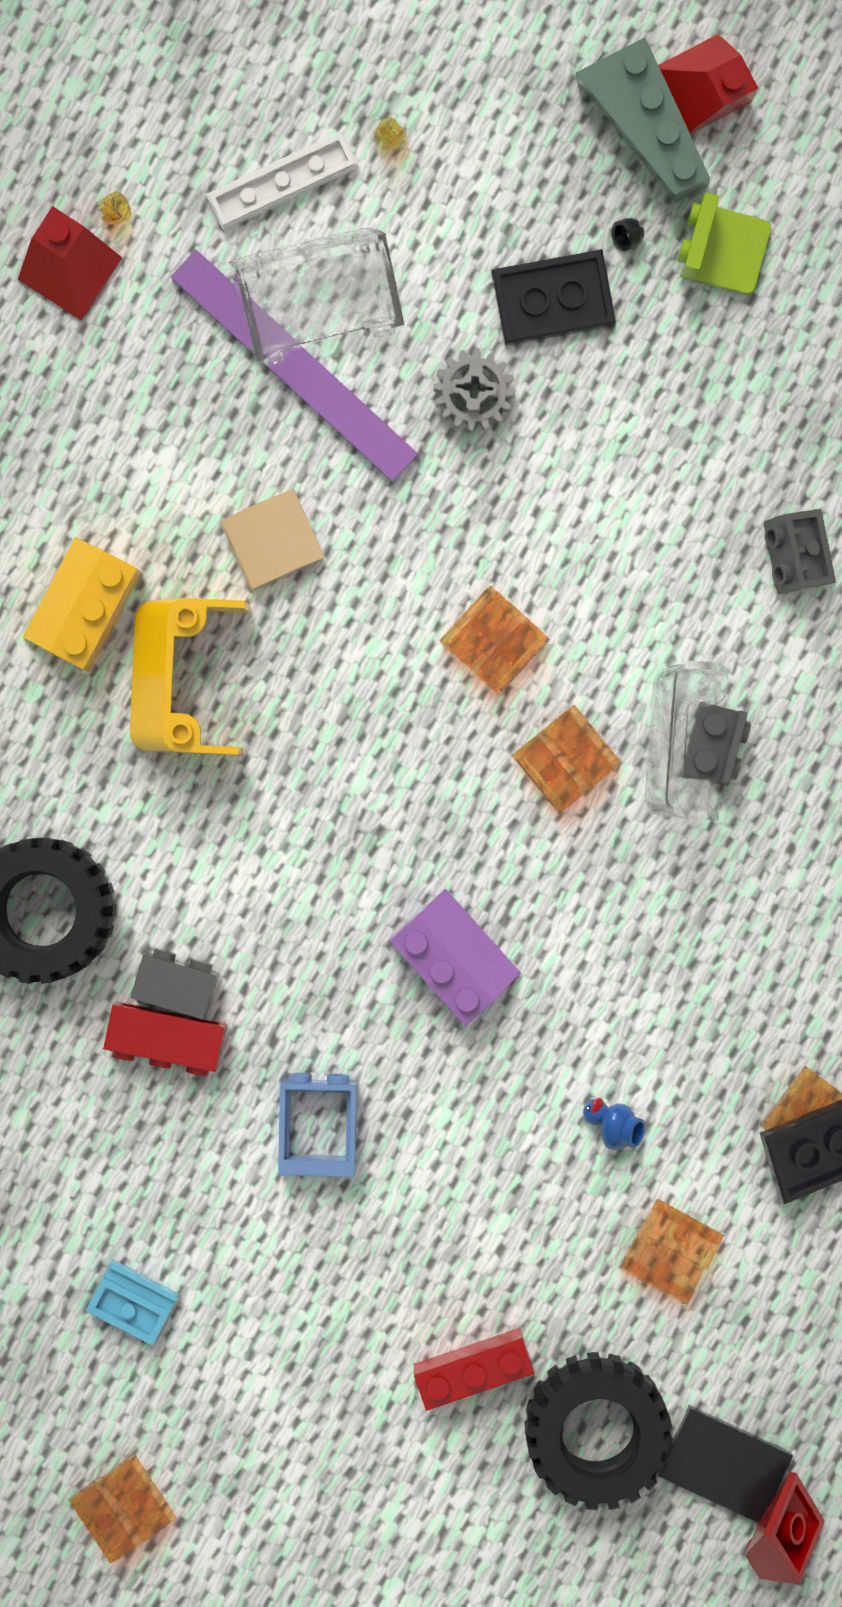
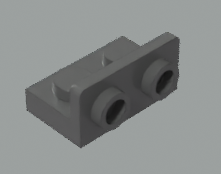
M821 509L787 513L764 521V537L769 549L772 577L779 595L836 583Z
M702 701L699 702L680 775L722 786H728L730 779L736 780L742 761L741 758L736 757L740 743L746 744L751 729V722L746 721L748 712L736 711Z

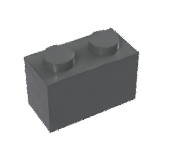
M155 948L153 953H144L130 998L204 1020L207 1017L219 977L218 972L211 971L213 964L191 958L190 964L175 960L176 953L160 948Z

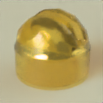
M387 116L375 128L374 140L375 142L379 139L383 141L384 144L380 147L382 150L393 151L407 140V135L394 118Z
M114 191L100 200L98 211H102L104 215L101 217L103 222L117 225L130 219L131 208L126 197L121 192Z

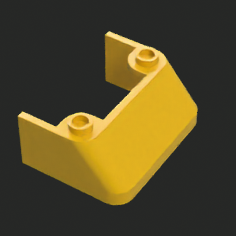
M179 598L152 600L145 602L138 608L134 627L130 738L137 748L148 752L243 756V748L201 745V727L198 721L188 714L171 713L174 636L192 637L199 634L206 625L207 612L250 614V605L246 601Z

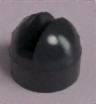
M624 218L612 225L611 236L618 249L627 251L635 248L642 242L645 230L643 227H640V222L637 219Z

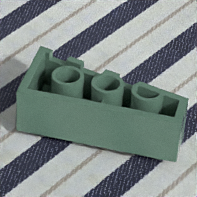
M645 37L576 72L579 86L588 94L601 113L610 121L623 140L636 153L645 167L675 203L709 186L710 176Z

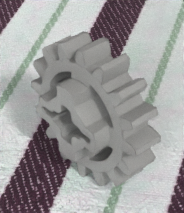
M475 348L473 357H468L466 352L461 350L459 354L460 361L456 362L450 357L446 359L448 371L438 369L437 377L443 383L433 384V391L442 394V396L435 399V406L446 407L442 413V419L446 420L453 416L455 418V429H458L462 423L468 424V432L473 433L475 425L480 424L481 428L486 432L489 429V420L492 419L498 425L502 423L500 410L510 412L512 406L505 399L514 398L515 390L506 386L513 382L514 377L513 375H503L507 365L505 361L498 365L493 363L495 353H489L486 359L481 358L479 348ZM469 368V372L463 378L451 381L459 371ZM483 369L489 371L497 382H490L482 373ZM471 383H477L478 389L484 391L479 392L476 399L470 398V392L466 391L470 389ZM450 397L452 399H459L466 408V414L454 406ZM497 401L492 409L479 415V410L484 404Z

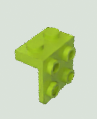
M705 192L700 204L693 202L687 225L693 226L690 240L683 239L677 262L683 263L680 277L749 295L754 291L771 231V224L767 220L719 208L717 205L720 196Z

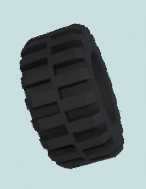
M51 838L23 839L0 848V975L6 978L15 977L19 979V982L27 984L41 982V984L53 983L83 970L104 950V944L111 937L114 929L112 920L113 916L116 915V904H113L112 893L115 892L112 883H108L104 875L106 873L105 869L100 863H96L91 858L92 855L85 849H79L73 846V843L65 840ZM35 874L50 875L62 881L72 893L76 907L75 921L68 934L60 941L46 946L32 945L20 939L11 928L7 917V900L11 890L22 879Z
M598 1352L587 1353V1359L577 1360L576 1355L566 1358L567 1365L560 1369L557 1365H554L547 1371L548 1378L545 1381H538L533 1389L534 1397L529 1399L527 1403V1419L524 1421L525 1436L529 1457L532 1459L534 1470L539 1479L544 1478L546 1487L554 1495L562 1493L564 1501L573 1506H576L578 1501L585 1502L587 1510L598 1511L599 1503H607L609 1510L620 1508L618 1501L628 1498L630 1503H633L641 1498L640 1489L645 1487L650 1491L658 1483L655 1476L656 1473H664L669 1463L666 1454L672 1451L673 1438L670 1434L672 1424L662 1395L649 1375H644L640 1367L631 1361L627 1364L622 1362L620 1356L609 1353L608 1358H600ZM596 1399L611 1400L621 1404L632 1417L633 1435L627 1446L620 1453L606 1460L589 1461L575 1456L567 1449L562 1437V1427L567 1416L577 1406Z

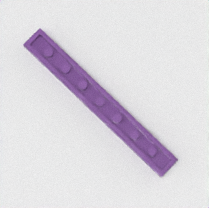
M197 249L170 276L182 290L392 483L418 456V453Z

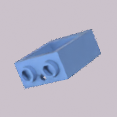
M290 1073L289 1079H282L280 1083L278 1175L355 1176L357 1081H349L350 1075L327 1074V1080H312V1074ZM291 1092L347 1093L346 1156L290 1154Z

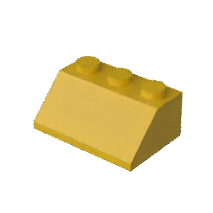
M75 537L23 637L75 666L90 672L142 572L104 550Z

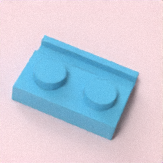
M112 1259L86 1312L153 1346L179 1293Z

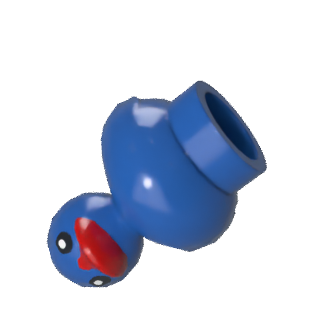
M602 1098L588 1101L583 1108V1116L588 1123L592 1125L602 1124V1140L607 1149L620 1150L627 1146L636 1148L641 1143L645 1134V1121L635 1117L634 1112L629 1106L617 1103L608 1108Z

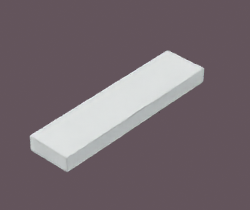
M342 130L209 192L206 196L222 231L351 172L359 168V165Z

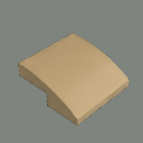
M294 489L257 503L220 521L251 591L280 580L292 572L315 564L325 558Z

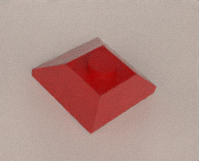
M719 34L658 65L690 134L752 103L759 89L742 55Z
M52 206L31 238L18 280L82 321L119 265L122 257L86 227Z
M790 1472L760 1519L753 1537L747 1544L745 1557L759 1579L799 1585L825 1522L797 1473Z

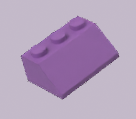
M446 888L389 939L390 943L465 1027L494 1002L521 973Z

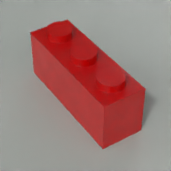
M117 1001L112 1004L103 1049L112 1051V1057L116 1059L134 1061L135 1056L148 1058L149 1065L170 1069L173 1063L187 1066V1073L208 1076L209 1071L216 1072L219 1067L227 1024Z
M521 1328L414 1364V1378L426 1411L535 1374Z

